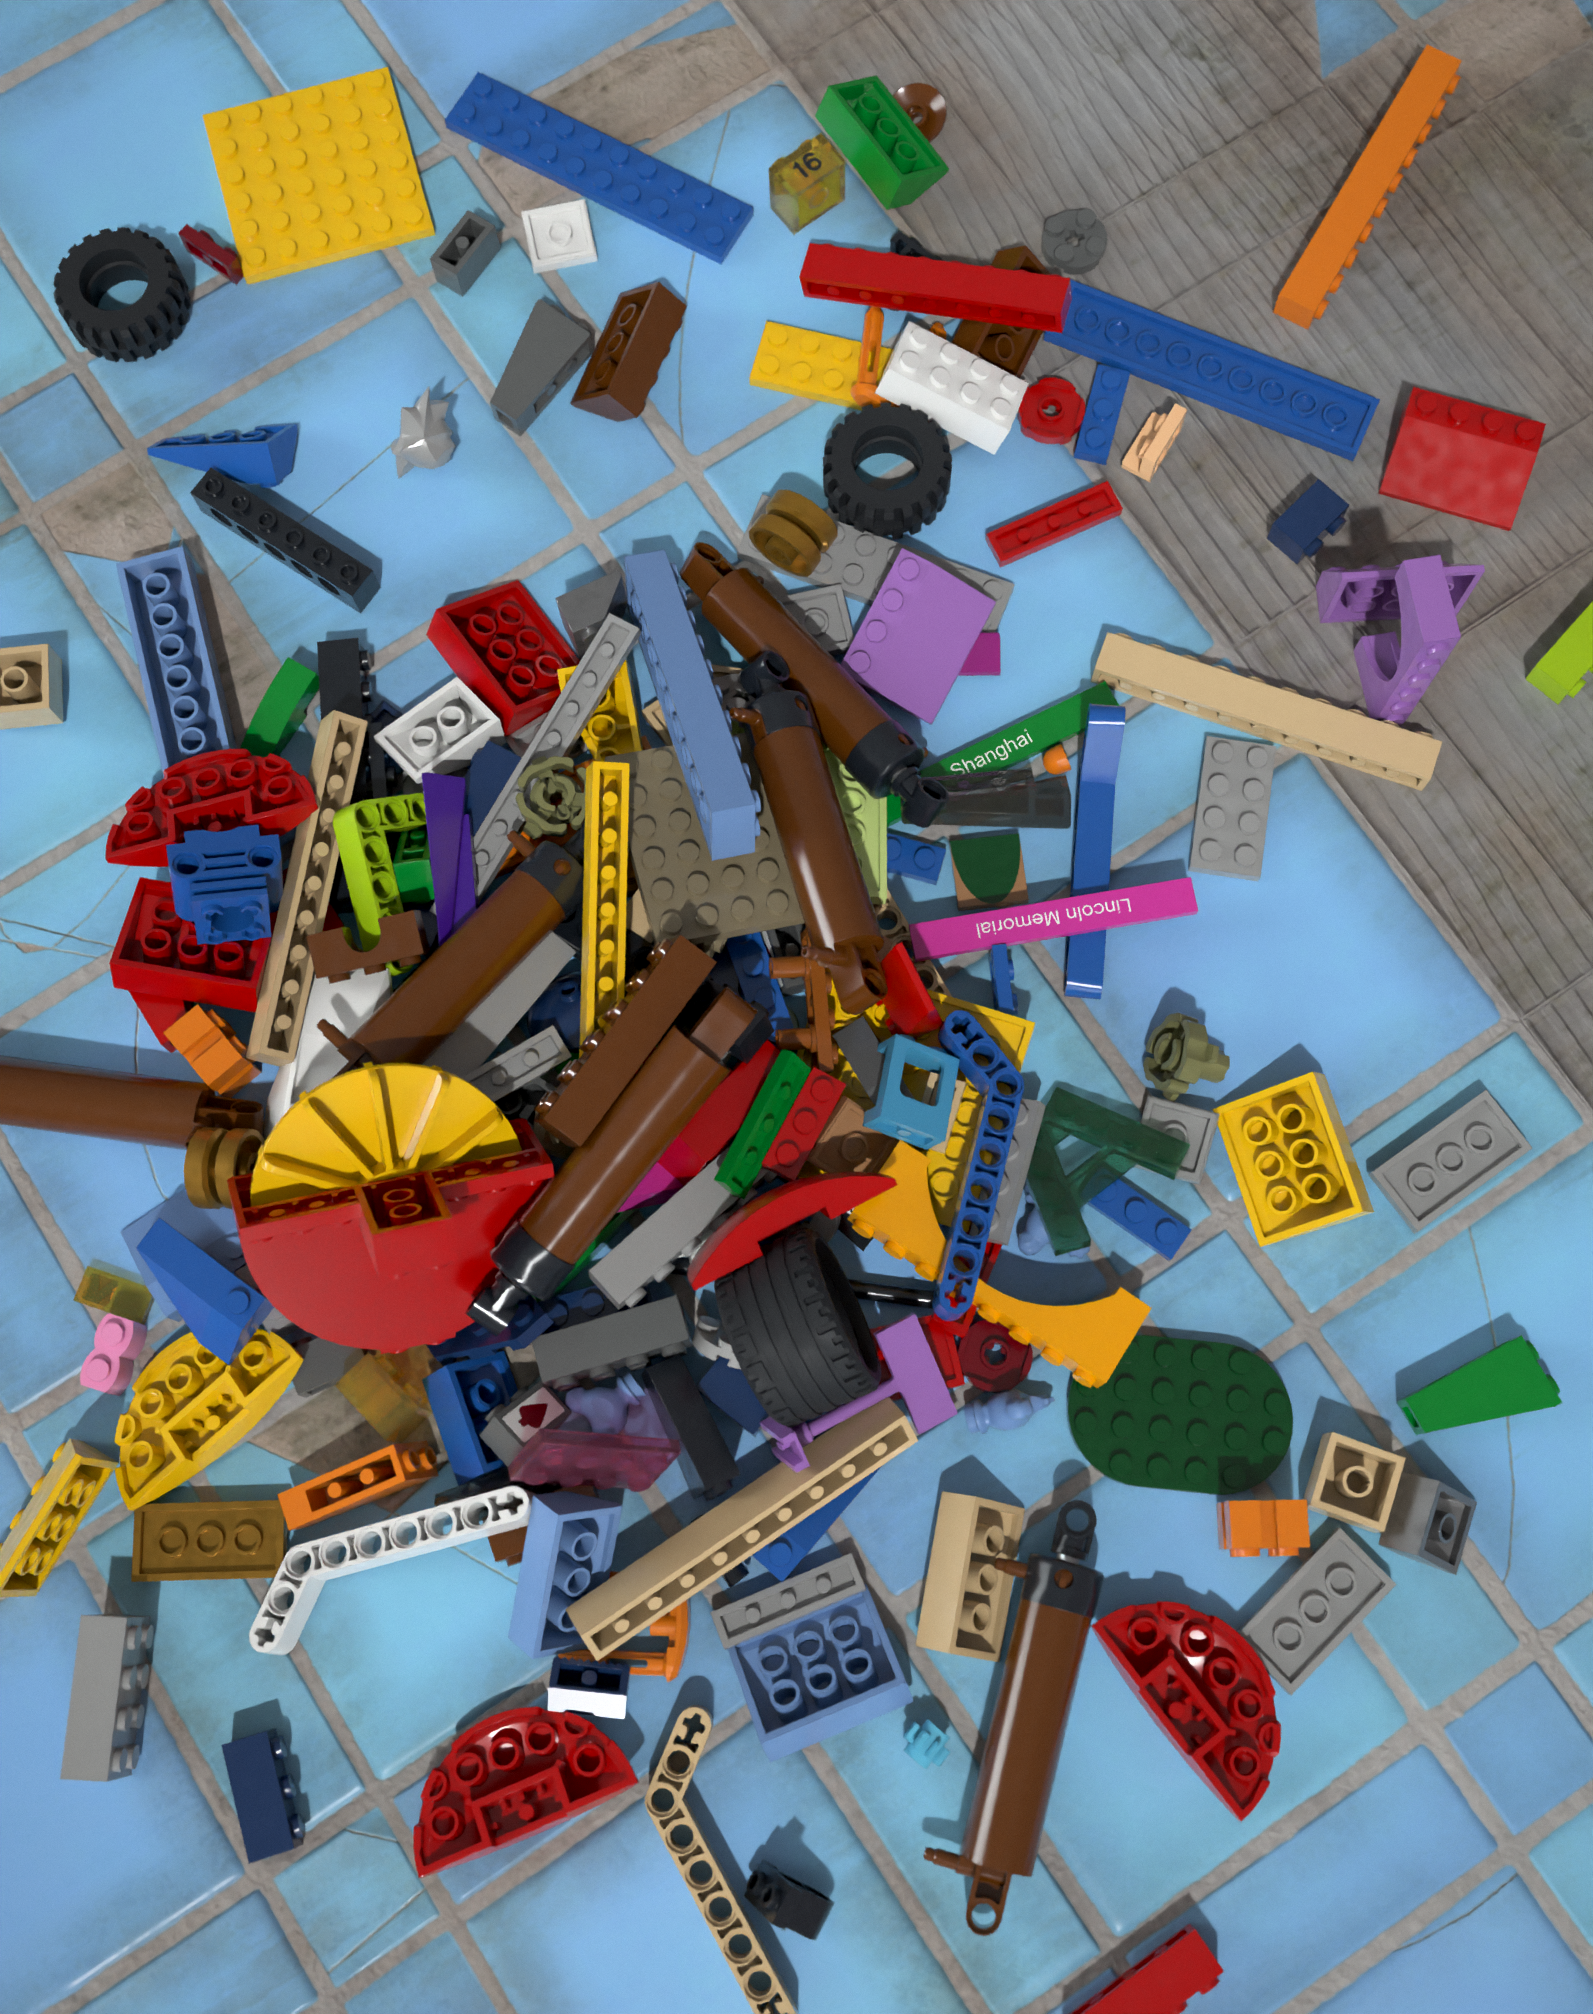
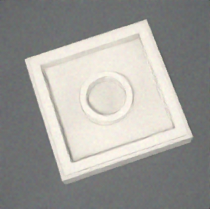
M585 199L521 211L534 274L598 261Z

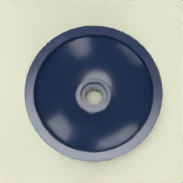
M581 970L567 973L552 981L532 1004L527 1015V1028L531 1037L553 1025L570 1053H579ZM626 990L624 991V998L628 994Z

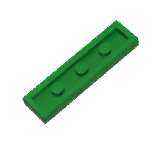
M781 1050L714 1178L718 1184L735 1197L745 1200L763 1165V1159L812 1071L792 1051Z

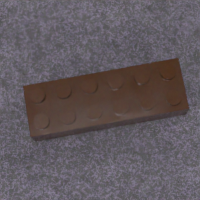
M681 934L671 940L665 938L662 943L659 941L646 957L651 963L640 972L636 971L625 985L624 989L628 991V994L624 999L621 998L618 1002L614 1001L602 1016V1019L606 1021L602 1029H597L596 1032L592 1031L586 1037L579 1048L584 1053L578 1060L575 1059L573 1062L569 1061L557 1077L561 1084L555 1091H547L535 1106L534 1110L538 1114L533 1121L568 1147H581L717 963Z

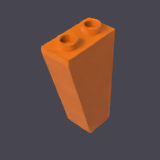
M427 1441L392 1444L281 1492L277 1495L288 1530L310 1527L439 1476L436 1469L437 1457Z

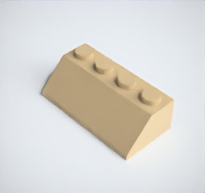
M942 1491L915 1646L949 1654L1000 1662L1014 1576L995 1569L994 1565L997 1557L1017 1560L1025 1508L976 1496Z

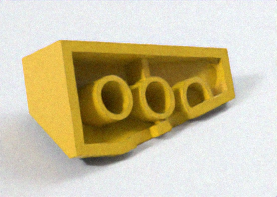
M627 659L581 733L595 761L605 762V757L643 750L633 679ZM577 666L557 669L561 692Z

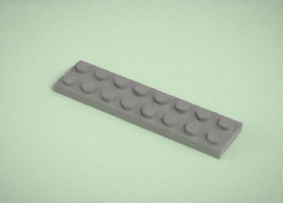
M763 494L737 550V558L820 588L841 584L845 597L872 606L903 548L934 563L996 602L981 633L997 632L1014 590L1013 583L884 537L873 536L872 533L867 531L862 533L855 530L853 526L833 520L838 529V536L826 552L821 553V561L813 573L808 577L788 573L765 558L749 538L750 528L760 515L766 514L765 507L771 500V497Z

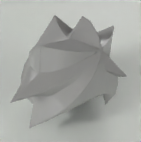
M430 385L413 407H401L400 435L391 445L392 453L396 455L398 479L416 466L434 469L445 465L451 460L450 456L456 447L450 438L453 431L444 420L449 402L430 400Z

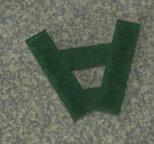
M1056 1087L1045 1107L1025 1180L1054 1255H1062L1091 1245L1090 1235L1079 1210L1081 1207L1137 1164L1175 1180L1189 1153L1190 1144ZM1069 1135H1072L1101 1148L1076 1169L1065 1175L1054 1147Z

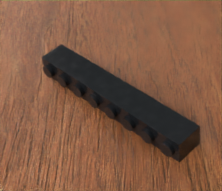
M359 638L317 642L321 720L336 710L366 720L368 723H375L373 714L369 713L368 702H373L372 684L370 681H367L366 671L371 670L372 667L369 650H364ZM368 725L366 727L350 805L363 800L373 799ZM339 852L330 893V904L337 914L354 913Z

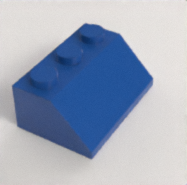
M501 1351L497 1352L496 1355L445 1365L422 1379L458 1486L484 1479L509 1469L479 1436L489 1424L485 1420L487 1415L501 1403L505 1407L510 1405V1398L518 1391L505 1352ZM539 1448L534 1449L513 1467L541 1456Z

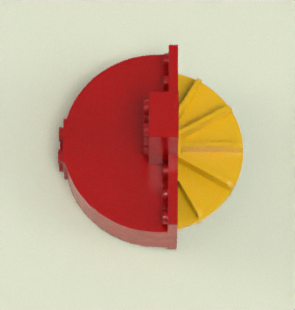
M372 1062L363 1063V1068L336 1076L317 1086L309 1093L304 1090L299 1094L300 1100L282 1116L267 1137L265 1143L260 1146L259 1156L253 1173L227 1179V1185L247 1266L261 1292L282 1315L303 1330L321 1339L359 1349L380 1350L381 1354L388 1352L398 1354L407 1351L410 1347L423 1344H441L446 1339L456 1337V1332L475 1322L465 1312L487 1283L490 1285L494 1284L496 1281L495 1275L499 1271L491 1259L490 1251L548 1183V1178L555 1176L553 1163L527 1120L524 1118L508 1120L499 1107L473 1084L457 1075L444 1071L442 1067L436 1065L432 1067L409 1063L373 1065Z

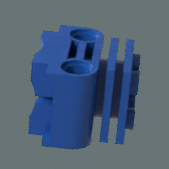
M259 825L239 826L223 832L206 830L184 831L185 843L166 845L174 908L176 914L181 919L194 921L197 945L221 944L238 940L254 941L260 938L271 937L270 913L279 910L284 891L279 834L260 836Z

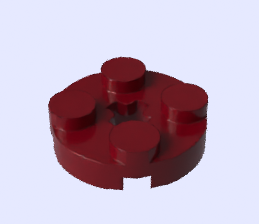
M986 1319L978 1321L968 1329L966 1336L961 1338L959 1343L958 1357L963 1376L974 1387L985 1392L1000 1393L1012 1390L1025 1379L1030 1371L1033 1361L1031 1344L1025 1345L1015 1340L1009 1334L1010 1329L998 1321L996 1324ZM994 1345L1001 1346L1000 1353L1006 1356L1005 1361H998L996 1365L989 1364V1357L984 1355L985 1349L992 1350Z

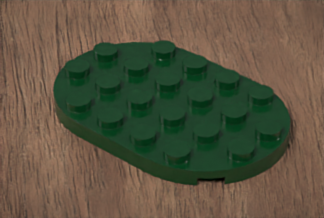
M1135 1335L1107 1383L1098 1388L1094 1386L1089 1388L1073 1378L1067 1396V1422L1077 1449L1100 1474L1117 1483L1128 1486L1210 1495L1242 1492L1260 1484L1277 1469L1287 1453L1292 1438V1406L1281 1379L1259 1356L1232 1344Z

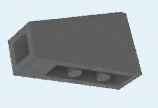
M539 298L532 309L490 401L495 420L521 437L592 355L594 351L592 333L583 323L573 322L566 317L565 313L554 304L548 305Z

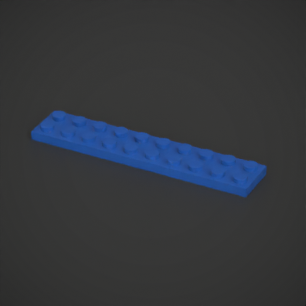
M477 72L445 119L447 129L722 265L754 215L752 206L480 72Z
M1071 280L1072 300L1063 333L1046 331L1044 341L1110 367L1130 371V374L1342 458L1354 461L1380 399Z

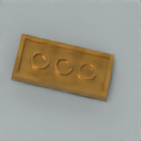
M279 1500L145 1504L135 1509L131 1582L275 1578L287 1553L288 1527Z

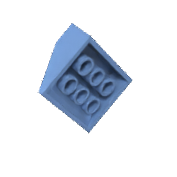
M186 1188L120 1232L148 1290L166 1318L180 1322L183 1318L136 1249L158 1218L163 1219L233 1272L247 1265L233 1210L225 1208V1206L220 1209L194 1207L188 1198Z
M866 1583L864 1584L866 1588L864 1592L728 1649L758 1738L770 1762L914 1702Z

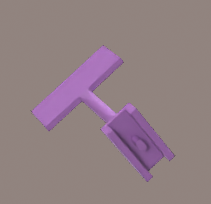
M911 1313L874 1333L892 1375L889 1380L879 1384L876 1391L858 1397L847 1404H842L838 1408L806 1424L803 1422L792 1428L777 1423L771 1417L760 1422L762 1429L778 1440L776 1442L777 1446L772 1448L774 1456L796 1473L809 1467V1462L802 1447L813 1442L814 1436L897 1392L900 1393L915 1430L919 1435L958 1414L915 1313Z

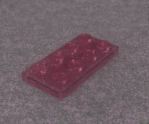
M540 1428L511 1462L508 1470L511 1481H525L529 1485L555 1483L563 1487L585 1485L595 1486V1488L601 1490L614 1487L629 1488L630 1491L640 1492L651 1487L681 1454L679 1440Z

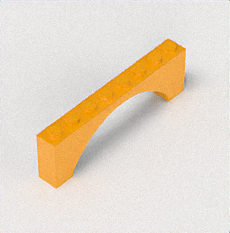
M900 1140L878 1172L879 1174L895 1178L898 1185L855 1207L847 1220L853 1223L852 1228L861 1236L868 1239L874 1237L883 1243V1249L892 1257L899 1260L905 1258L914 1264L915 1271L929 1281L938 1280L947 1241L938 1225L928 1189L927 1167L932 1160ZM957 1256L953 1257V1264L957 1270L961 1272L969 1271ZM979 1278L972 1304L979 1308L977 1312L981 1317L994 1324L997 1321L1010 1329L1009 1334L1015 1340L1025 1345L1031 1343L1042 1351L1040 1355L1046 1361L1055 1366L1062 1364L1074 1372L1072 1377L1077 1382L1089 1388H1092V1386L1098 1388L1107 1383L1151 1310L1150 1306L1122 1287L1112 1292L1109 1297L1079 1305L1050 1306L1038 1305L1010 1297L987 1285ZM955 1285L949 1295L955 1298L956 1290L960 1285Z

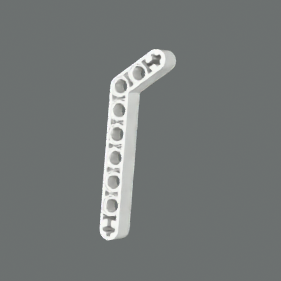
M509 1486L292 1547L286 1553L250 1629L249 1641L252 1648L257 1652L274 1655H285L292 1651L327 1580L528 1526L533 1495L536 1494L517 1486ZM487 1507L488 1518L480 1525L478 1521L479 1513L483 1508ZM518 1507L517 1512L509 1510L511 1508ZM449 1517H452V1528L447 1534H444V1522ZM416 1526V1539L409 1544L408 1534ZM378 1537H381L382 1545L379 1551L374 1554L373 1544ZM345 1546L346 1556L345 1559L340 1563L338 1555L340 1550ZM310 1556L311 1566L307 1570V1572H305L304 1563L305 1560ZM293 1592L294 1602L292 1606L288 1608L287 1599L290 1593Z

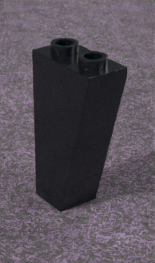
M679 1354L646 1368L641 1377L693 1500L704 1496L707 1502L727 1493V1490L733 1488L732 1481L741 1474L681 1355Z

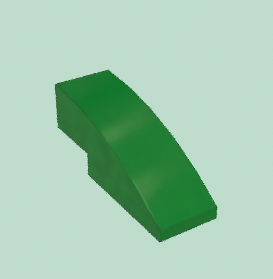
M288 657L263 696L247 729L240 749H247L253 756L267 757L269 753L280 756L307 717L304 710L319 690V676L317 673Z

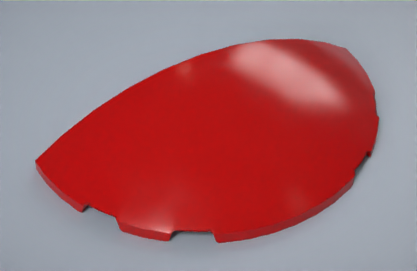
M224 749L196 755L165 769L162 780L150 789L144 786L140 787L125 804L127 813L120 825L113 824L106 844L105 859L111 864L167 867L166 845L185 843L184 831L206 830L223 832L239 826L259 825L260 836L279 834L280 837L305 821L311 813L318 809L317 798L305 775L300 776V774L292 769L289 761L271 753L267 757L253 756L247 749Z
M868 1172L825 1173L786 1183L756 1197L727 1218L708 1237L694 1255L687 1272L691 1287L695 1291L761 1257L763 1253L758 1242L818 1211L832 1220L897 1186L896 1179L889 1175Z
M1157 1601L1150 1604H1133L1115 1610L1093 1623L1091 1628L1100 1644L1140 1704L1204 1784L1235 1818L1242 1822L1262 1799L1270 1784L1268 1776L1274 1757L1279 1755L1281 1743V1723L1276 1719L1273 1701L1276 1692L1265 1666L1254 1649L1236 1630L1220 1618L1212 1615L1208 1616L1200 1611L1191 1609L1190 1605L1177 1602Z
M523 1707L498 1713L477 1723L452 1743V1750L439 1767L433 1768L420 1796L423 1803L419 1822L414 1826L413 1834L414 1857L418 1877L423 1878L488 1855L544 1832L605 1803L639 1784L632 1765L617 1743L597 1729L595 1724L567 1711L555 1712L544 1710L541 1707Z

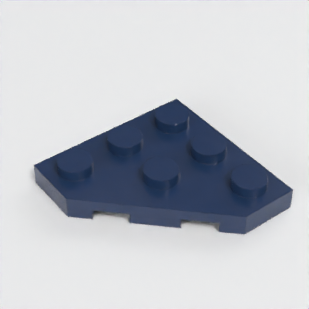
M529 1294L525 1300L520 1299L517 1302L519 1308L516 1314L496 1337L477 1322H474L456 1332V1337L446 1339L438 1345H425L433 1356L445 1366L455 1363L456 1359L468 1355L474 1360L496 1355L498 1348L507 1346L513 1351L524 1349L554 1322L533 1296Z

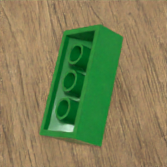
M877 75L828 86L815 117L886 210L911 204L947 174L949 167Z

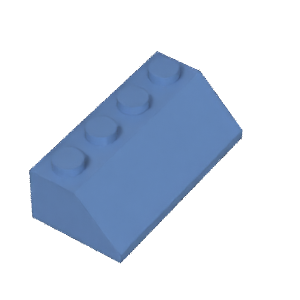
M568 1491L533 1495L508 1638L530 1658L536 1659L588 1649L565 1609L609 1580L622 1511L621 1504Z

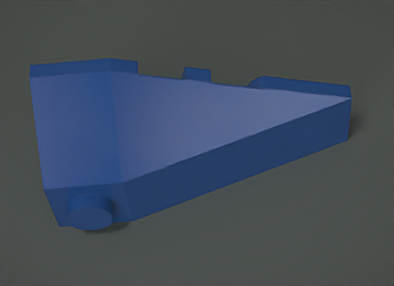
M297 424L256 426L254 428L255 431L237 436L235 429L226 430L224 433L210 436L209 440H206L205 434L166 438L148 447L147 451L148 455L204 472H207L211 467L231 480L244 484H260L261 488H271L278 486L280 480L291 473L298 428Z
M158 1218L136 1247L197 1341L225 1363L231 1365L274 1306L262 1292L161 1218Z
M880 1468L752 1556L783 1583Z

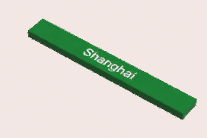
M1104 681L920 770V777H929L940 782L947 789L951 797L1085 732L1089 704L1119 706ZM893 794L887 796V827L906 819L901 811L904 800L900 796L895 797Z

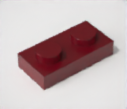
M188 224L180 230L178 234L188 253L236 285L244 278L239 264L240 258L231 248L227 246L224 248L220 247L207 232L202 229L197 231Z

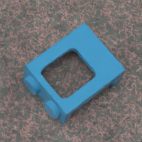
M895 1034L878 1044L877 1051L885 1054L876 1106L865 1112L862 1126L927 1150L946 1140L960 1059L948 1055L942 1048L928 1047L917 1043L909 1035ZM904 1062L926 1071L940 1074L934 1106L906 1097L901 1093L900 1083Z

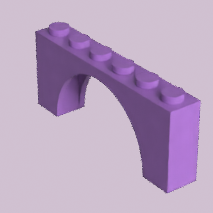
M1441 555L1403 560L1395 575L1401 613V649L1395 631L1363 636L1354 649L1369 717L1378 721L1388 720L1397 723L1399 726L1402 725L1461 638Z

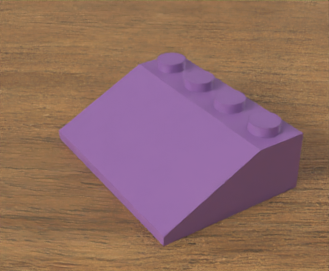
M902 548L840 665L867 693L932 725L996 602L934 563Z
M1442 561L1456 616L1485 572L1484 565L1448 564V562ZM1401 564L1380 568L1378 565H1367L1360 569L1348 570L1344 567H1332L1322 571L1316 584L1320 623L1401 619L1395 575Z

